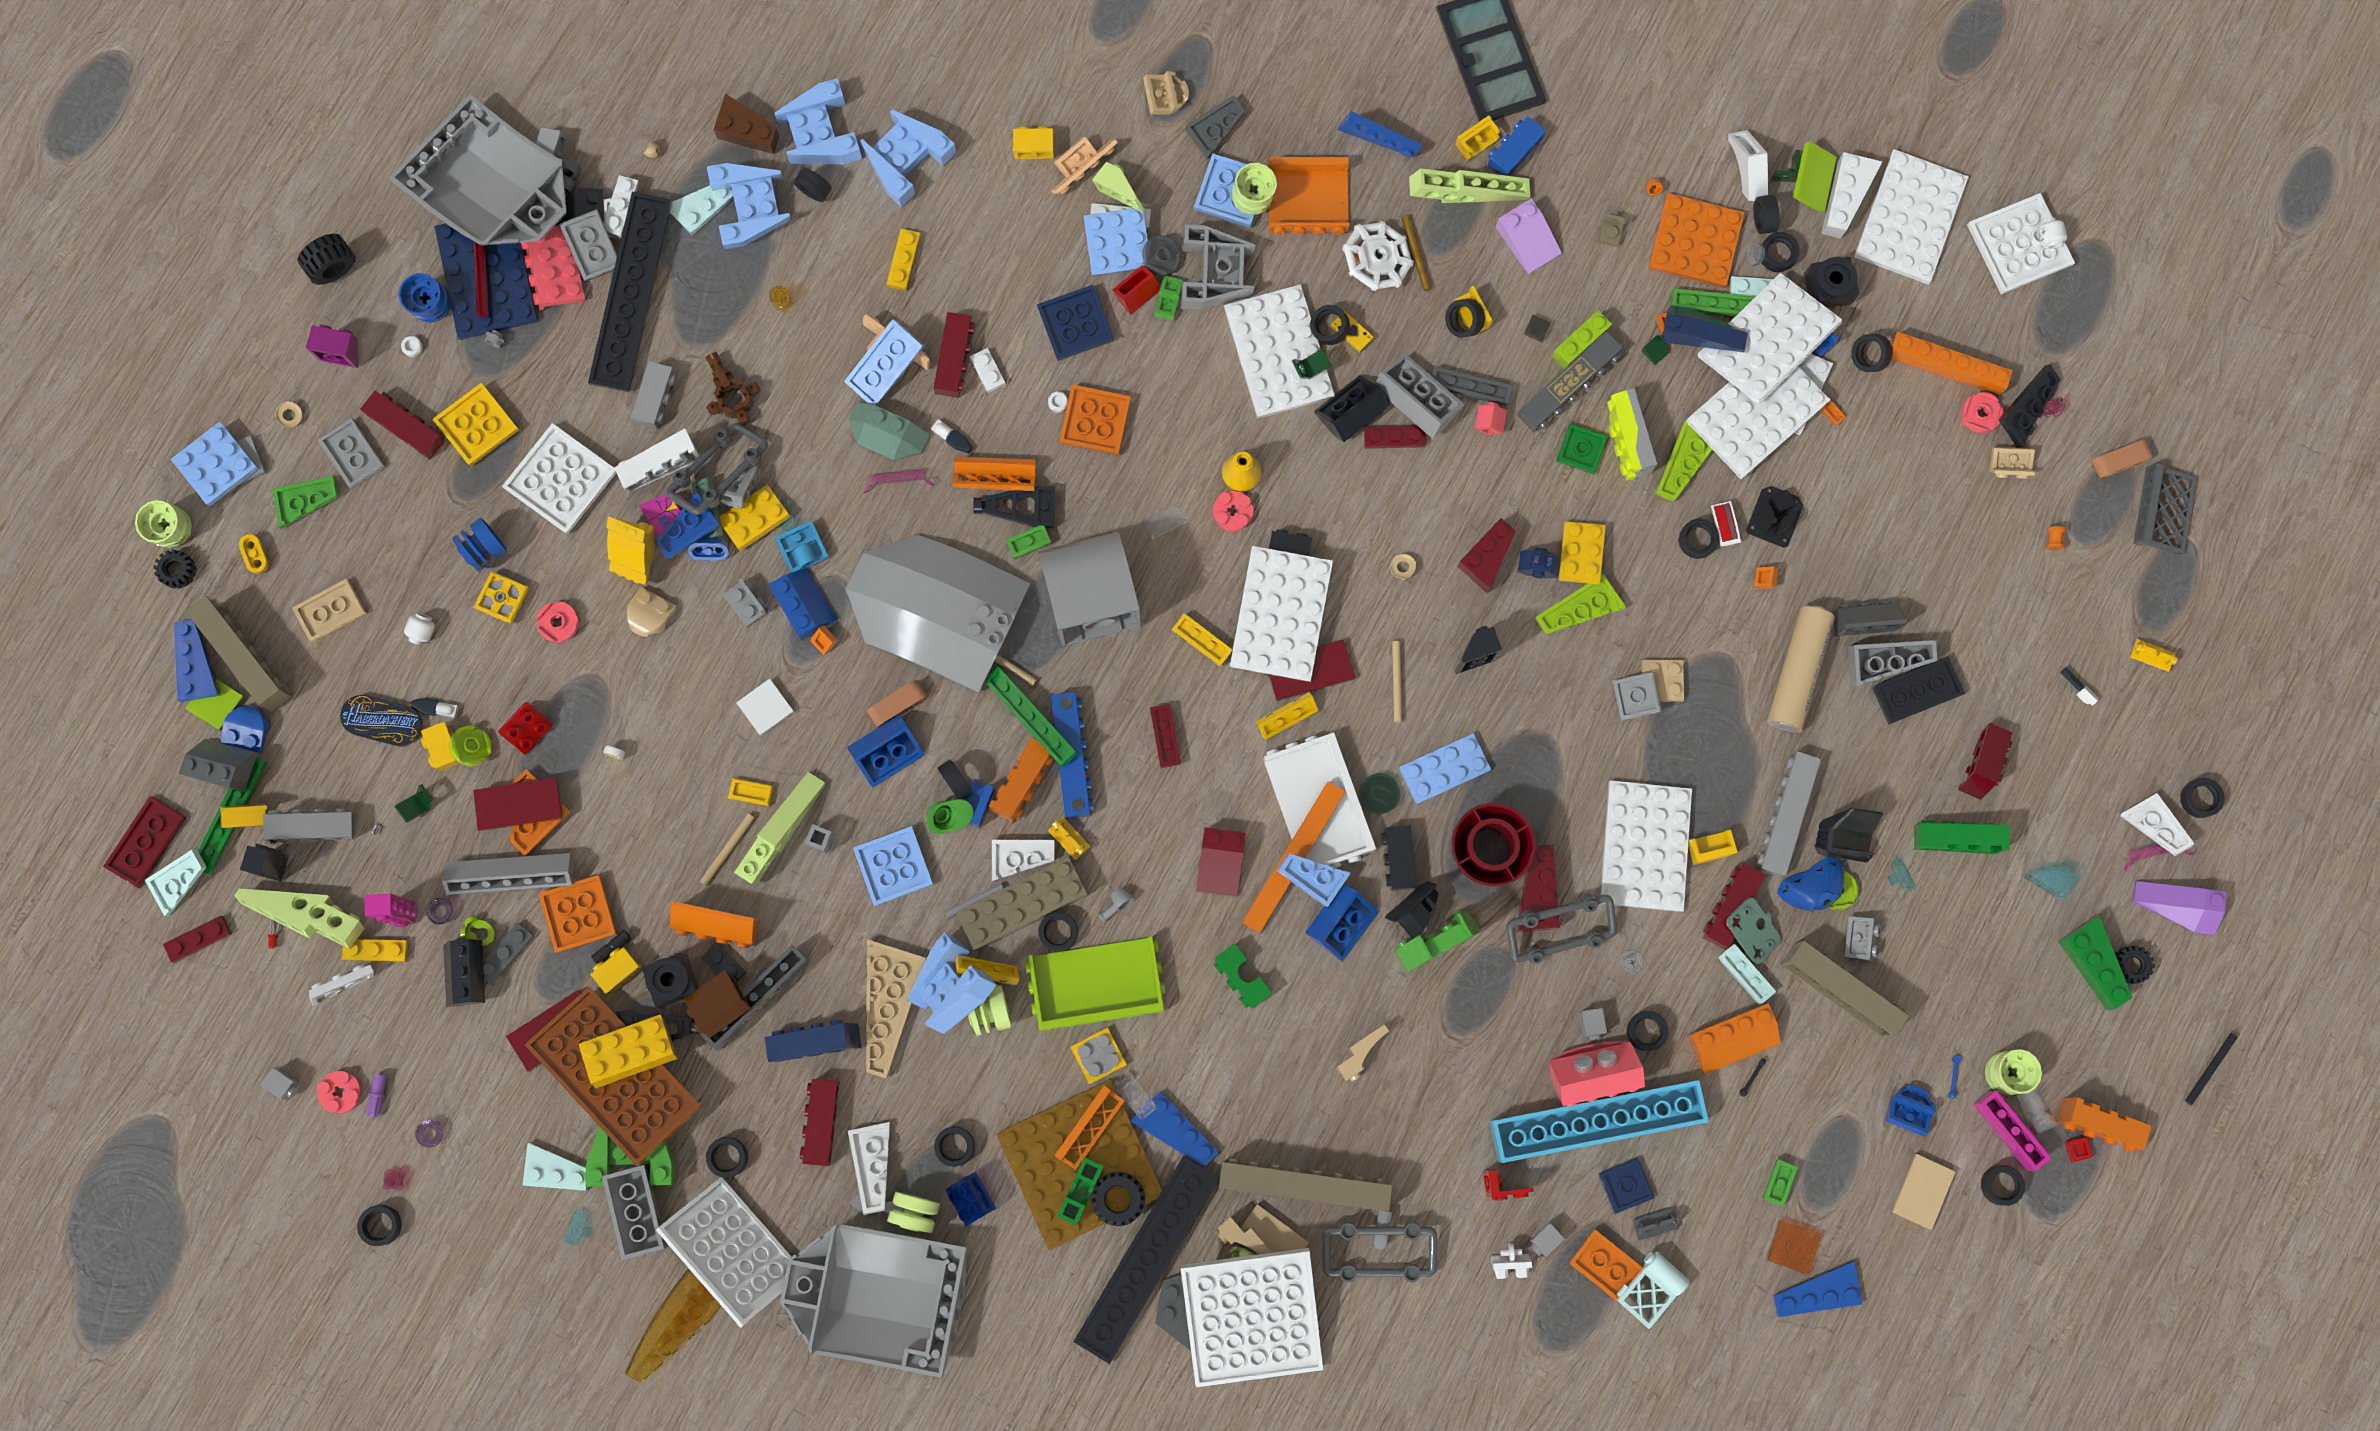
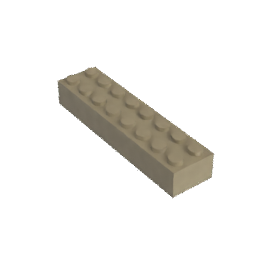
M1226 1158V1163L1221 1162L1218 1188L1389 1211L1392 1185H1387L1388 1180L1373 1179L1372 1183L1366 1182L1367 1177L1352 1176V1180L1345 1179V1174L1331 1173V1177L1324 1176L1323 1171L1310 1170V1174L1303 1173V1169L1289 1167V1171L1281 1170L1282 1166L1268 1164V1168L1260 1167L1261 1163L1247 1161V1165H1240V1160Z

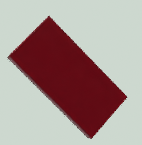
M1344 640L1317 647L1311 682L1268 674L1276 702L1355 680Z
M556 777L473 790L478 831L562 819L558 778Z
M150 796L103 867L133 886L141 888L187 817Z
M580 990L570 994L506 1036L527 1072L532 1071L542 1063L531 1053L525 1044L581 994Z

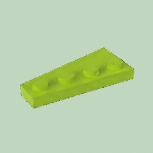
M1686 420L1682 425L1655 495L1672 502L1676 500L1712 451V448L1694 431Z
M1602 574L1600 585L1586 584L1536 616L1535 619L1544 633L1548 635L1623 610L1626 606L1607 578Z

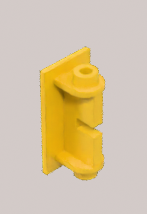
M2136 639L2130 656L2132 659L2170 672L2172 664L2175 665L2178 657H2175L2176 653Z
M1064 817L1056 820L1048 830L1075 861L1091 847Z

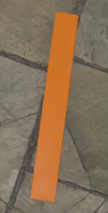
M1327 781L1242 922L1244 925L1259 934L1261 933L1291 883L1290 880L1276 870L1287 854H1293L1302 858L1307 857L1344 796V790Z

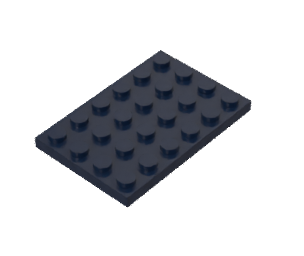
M446 223L434 226L459 340L484 335L486 332L491 333L492 330L501 331L538 322L521 243L485 245L489 315L488 317L480 318L476 313L474 241Z

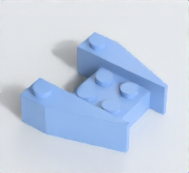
M838 78L815 85L774 113L778 125L789 122L797 149L786 152L790 163L844 165L862 159L855 133L852 132L835 137L827 113L828 110L846 106Z
M892 109L890 113L892 121L896 125L873 148L863 139L860 142L887 195L902 207L915 195L913 184L905 176L928 154L944 166L957 152L955 143L940 130Z
M730 163L707 166L712 191L732 188L739 222L719 226L724 250L746 246L791 221L789 213L778 214L772 180L782 179L780 170Z
M945 932L931 948L907 997V1001L923 1009H926L928 1006L932 1009L933 1014L926 1021L925 1025L942 1034L946 1033L982 1004L997 986L987 973L972 965L962 975L957 974L955 966L957 955L966 957L970 951L961 940Z

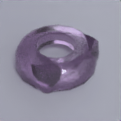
M436 898L431 901L427 908L429 920L439 925L451 922L453 916L452 902L445 898ZM440 906L446 908V914L443 917L437 915V909Z
M426 1120L416 1127L415 1137L420 1145L429 1148L438 1145L442 1141L443 1129L439 1121ZM428 1127L433 1128L436 1131L435 1138H427L424 1133L425 1129Z

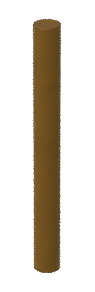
M1404 215L1401 219L1423 290H1431L1409 215Z

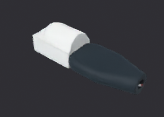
M939 419L932 426L931 430L946 440L947 444L954 449L966 453L972 450L973 447L965 436L951 429Z
M2066 667L2060 672L2079 690L2076 695L2085 704L2093 706L2099 700Z
M429 698L412 700L411 702L413 709L431 716L440 715L456 718L459 709L457 705L441 703L438 700Z

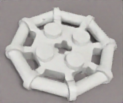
M1385 221L1365 225L1357 224L1354 226V231L1347 243L1342 247V251L1345 252L1349 275L1354 276L1370 287L1371 291L1389 287H1400L1410 267H1413L1414 263L1411 260L1407 246V237L1405 235L1402 236L1386 225ZM1377 231L1378 235L1369 236L1368 232ZM1384 234H1387L1388 236L1393 238L1395 242L1392 240H1387V237ZM1359 237L1364 240L1360 247L1355 245ZM1397 246L1400 247L1402 257L1399 256ZM1376 251H1378L1379 254H1382L1383 257H1381L1380 259L1376 258ZM1353 253L1358 254L1360 260L1358 266H1356ZM1396 264L1402 266L1398 274L1394 270ZM1364 269L1367 274H1372L1373 278H1369L1361 270ZM1381 275H1389L1390 277L1388 280L1379 281Z

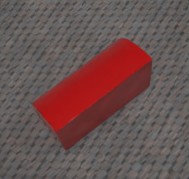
M1142 265L1113 288L1112 291L1122 306L1132 314L1160 291V286L1154 274Z

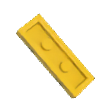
M900 229L886 283L887 287L907 291L921 237L919 232Z
M1185 613L1172 628L1174 633L1219 667L1222 666L1233 652L1230 647Z
M1308 692L1255 722L1264 740H1267L1318 712V708L1313 696Z
M357 939L351 949L343 946L342 960L407 962L408 941Z
M960 955L956 957L955 966L958 975H962L972 965L987 973L993 981L1003 984H1018L1019 974L1017 966Z

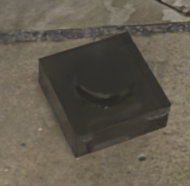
M1532 315L1524 335L1542 342L1551 322Z

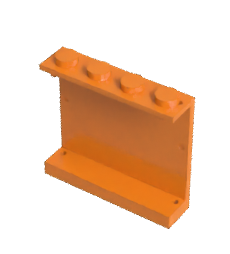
M1269 157L1268 167L1273 171L1277 182V187L1269 206V232L1277 235L1284 234L1285 232H1293L1297 235L1304 234L1305 232H1313L1316 235L1333 232V234L1341 235L1348 232L1350 225L1348 222L1349 157Z

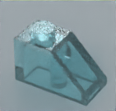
M2063 865L2033 871L2025 874L2024 878L2060 900L2067 898L2078 876L2074 874L2071 868Z

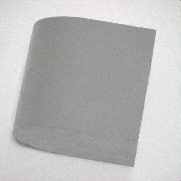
M1119 532L1038 551L1062 647L1141 627L1140 609Z

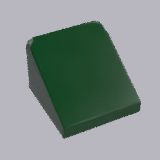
M1656 335L1641 350L1654 365L1670 353L1659 335Z

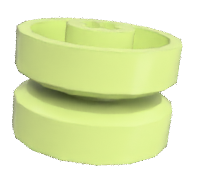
M895 1192L892 1202L894 1205L904 1208V1211L890 1210L887 1221L900 1225V1227L932 1233L935 1222L933 1219L923 1215L938 1214L940 1203Z

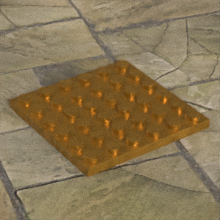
M1111 1080L996 1133L1048 1250L1106 1224L1095 1214L1092 1207V1194L1077 1226L1057 1217L1080 1165L1075 1171L1054 1155L1103 1086H1106L1118 1095ZM1108 1095L1104 1101L1105 1110L1114 1109L1119 1101ZM1102 1105L1097 1110V1112L1103 1111ZM1122 1105L1086 1155V1158L1104 1166L1098 1181L1105 1175L1113 1172H1124L1135 1177L1143 1187L1145 1204H1148L1158 1199L1162 1189ZM1111 1112L1106 1113V1119L1109 1117ZM1103 1113L1093 1116L1091 1119L1093 1128L1101 1127L1104 1124ZM1088 1123L1085 1129H1090V1123ZM1099 1129L1093 1130L1094 1136L1097 1134ZM1091 1131L1080 1134V1145H1086L1092 1141ZM1077 1140L1072 1147L1078 1146ZM1087 1147L1081 1148V1152L1083 1153ZM1079 1149L1069 1150L1065 1158L1075 1164L1080 1158ZM1122 1186L1112 1187L1106 1194V1204L1115 1212L1126 1210L1131 1203L1129 1191Z

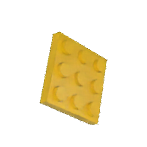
M482 383L478 384L433 418L436 425L470 467L519 431Z

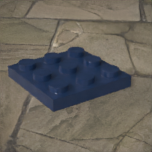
M1093 285L1037 304L1057 361L1114 341Z

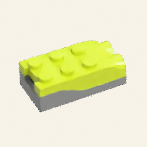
M1635 388L1613 394L1610 397L1611 400L1607 402L1610 412L1609 434L1611 438L1614 437L1616 443L1614 450L1622 463L1620 464L1621 474L1625 475L1627 481L1648 476L1657 466V462Z

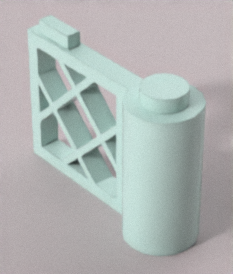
M1658 1251L1650 1252L1643 1260L1645 1263L1642 1270L1628 1286L1624 1284L1616 1294L1619 1296L1617 1301L1648 1329L1653 1326L1676 1296L1680 1295L1688 1287L1690 1282L1686 1276ZM1645 1275L1650 1279L1651 1289H1640V1280ZM1656 1291H1664L1668 1295L1663 1303H1656ZM1651 1292L1652 1304L1641 1305V1293ZM1637 1293V1305L1629 1306L1624 1300L1629 1294ZM1652 1307L1653 1316L1647 1322L1642 1317V1308Z

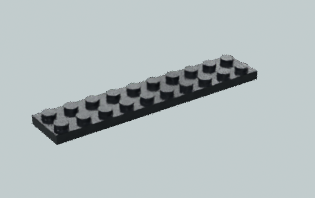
M637 192L631 193L588 380L589 385L629 392L671 211V199Z
M1185 1156L1181 1158L1074 1339V1343L1108 1364L1111 1363L1219 1179L1218 1176Z

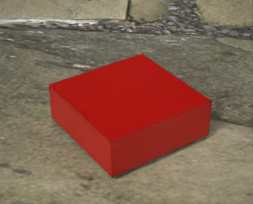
M2087 1137L2065 1142L2070 1162L2093 1157Z

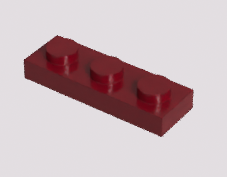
M1419 426L1364 427L1365 449L1425 447V432Z
M1170 704L1150 707L1160 769L1181 765Z
M219 916L163 945L171 963H176L232 934L224 916Z

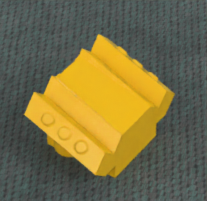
M608 516L606 528L608 529L609 570L620 577H625L627 580H633L637 584L640 583L648 587L650 567L655 556L654 526L645 522L630 523L626 520H617Z

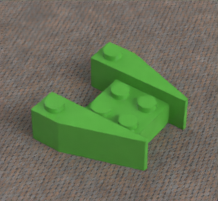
M1461 909L1452 914L1453 918L1449 921L1450 924L1440 930L1441 934L1438 936L1433 933L1422 940L1419 935L1411 941L1407 939L1397 945L1399 948L1395 953L1405 971L1408 973L1427 961L1482 932L1470 910L1463 911Z
M600 1126L586 1163V1187L604 1186L602 1176L612 1174L613 1165L634 1164ZM667 1139L641 1163L650 1164V1185H676V1162Z

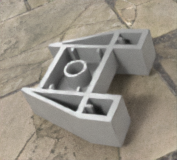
M1185 224L1183 252L1203 253L1202 283L1183 282L1181 288V309L1202 310L1252 297L1254 286L1243 285L1244 255L1253 256L1255 244L1205 225Z

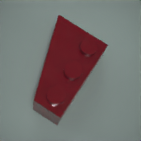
M1500 518L1460 560L1457 567L1482 590L1488 593L1516 531Z
M1989 723L1981 731L1972 753L1974 758L1971 767L1967 766L1965 771L1968 777L1960 784L1959 791L1981 800L1995 785L1998 786L2003 777L2000 773L2008 760L2005 756L2013 743L2010 741L2012 732L1992 723Z

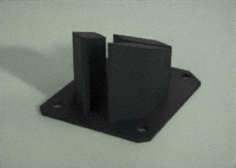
M1772 486L1762 489L1747 526V533L1780 547H1787L1803 508L1801 500L1798 496L1790 494L1788 490L1782 491ZM1774 517L1777 518L1776 523L1772 522Z
M1426 881L1419 885L1392 909L1385 918L1395 923L1399 922L1412 939L1421 935L1432 916L1430 912L1436 906L1438 892L1435 890L1436 884Z

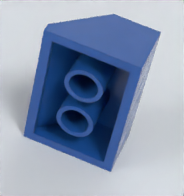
M807 568L785 574L768 584L801 641L815 634L819 627L823 625L827 627L837 621Z
M900 714L847 747L872 788L925 755Z
M1343 884L1330 905L1323 907L1305 933L1322 948L1340 961H1343L1379 911L1356 890Z

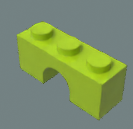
M1598 310L1555 349L1552 358L1565 369L1605 331L1608 332L1612 323Z

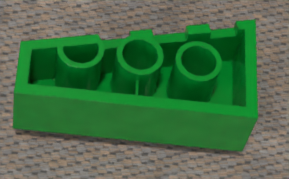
M1921 820V823L1914 825V850L1997 855L2010 850V825H1996L1993 823L1975 824L1974 822L1955 824L1954 821L1934 823V820Z
M2100 916L2089 919L2058 940L2107 1011L2117 1009L2133 998Z

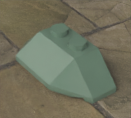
M857 402L849 418L858 445L893 461L922 454L930 438V434L911 421L873 404Z

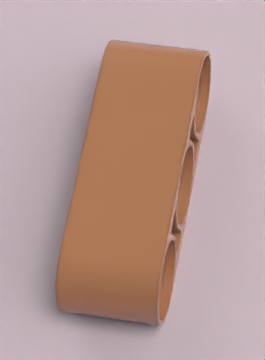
M2146 439L2101 455L2091 462L2099 479H2103L2149 461L2154 457Z
M914 680L877 702L866 712L878 728L899 714L902 716L924 702L928 696L918 680Z

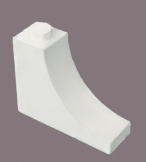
M1748 130L1728 134V141L1735 152L1739 165L1742 193L1749 201H1755L1756 197L1768 195L1767 152Z

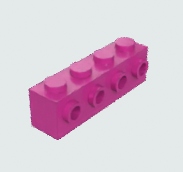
M391 893L365 895L366 917L382 921L383 923H389V925H395V927H407L408 923H415L418 908L414 901Z
M1988 1091L1973 1103L1974 1107L2027 1171H2037L2051 1159L2044 1145L2035 1139L2031 1129L2022 1123L2020 1116L2008 1106L2006 1099L2001 1093Z

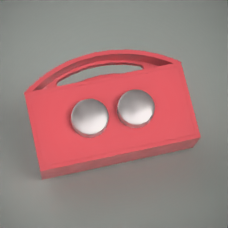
M1616 1041L1585 1045L1566 1051L1549 1060L1551 1081L1563 1106H1574L1583 1101L1592 1102L1597 1100V1098L1605 1096L1614 1097L1618 1093L1626 1091L1635 1092L1639 1088L1645 1087L1643 1066L1631 1042Z

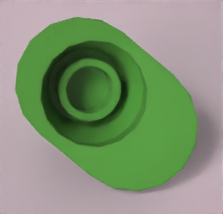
M963 799L933 803L926 813L928 829L935 834H944L966 827L973 818L972 805Z

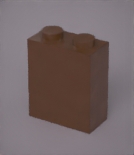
M726 970L684 999L687 1005L686 1012L695 1021L693 1024L698 1033H704L709 1038L751 1009L736 979Z

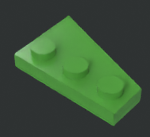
M333 476L272 488L278 526L281 529L338 498L336 479Z

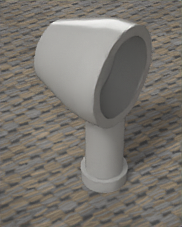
M1118 888L1111 894L1113 905L1098 914L1103 923L1117 911H1121L1132 904L1134 898L1129 892L1123 888Z

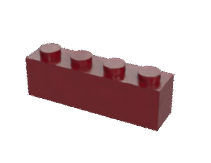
M947 312L933 388L937 395L959 398L960 392L964 391L965 380H962L963 372L967 373L968 361H966L967 353H971L972 342L969 339L970 334L974 335L975 323H973L971 315Z
M374 390L360 410L430 460L444 442L439 436L441 432L432 425L430 428L425 426V421L415 414L412 417L408 414L409 409L402 404L395 405L392 402L393 398L385 392L380 394Z
M1744 863L1733 868L1730 874L1732 880L1729 885L1726 884L1721 892L1723 898L1720 903L1717 902L1712 910L1714 916L1711 922L1707 921L1702 931L1705 933L1703 939L1724 950L1730 948L1735 938L1726 924L1727 918L1747 898L1755 897L1765 877L1764 873ZM1733 918L1734 923L1732 924V926H1737L1739 928L1738 922L1740 918Z
M812 1079L811 1083L807 1085V1095L810 1096L809 1104L805 1105L804 1116L807 1117V1125H803L802 1138H805L804 1147L801 1146L800 1159L803 1160L802 1164L831 1165L840 1081Z

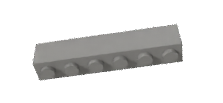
M1798 751L1792 754V756L1789 755L1786 762V767H1788L1787 774L1783 775L1780 782L1782 787L1781 794H1777L1774 806H1777L1775 814L1772 813L1769 818L1768 825L1771 827L1769 833H1766L1763 838L1762 844L1765 847L1763 853L1760 852L1757 858V864H1759L1758 871L1779 878L1786 876L1821 759Z
M571 853L445 862L442 883L446 895L572 886L575 867Z

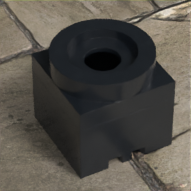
M1832 257L1822 262L1811 263L1804 273L1808 294L1826 308L1851 305L1859 296L1857 271L1852 264L1851 257Z
M682 952L641 967L646 987L651 994L654 1006L663 1009L684 1001L686 997L699 989L688 955Z

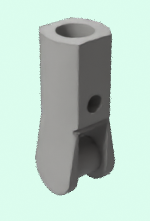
M1379 1210L1376 1226H1390L1392 1212ZM1374 1235V1247L1384 1249L1387 1245L1388 1235Z

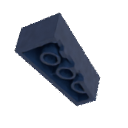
M843 1020L830 1021L831 1025L829 1026L818 1023L812 1024L811 1029L804 1030V1027L791 1028L790 1033H784V1030L773 1031L772 1036L765 1037L768 1062H780L804 1058V1056L823 1055L824 1052L836 1053L843 1052L844 1049H861L858 1023H843Z

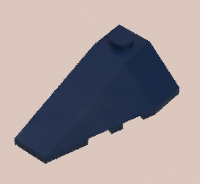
M1670 306L1665 320L1663 343L1745 352L1748 333L1694 309Z

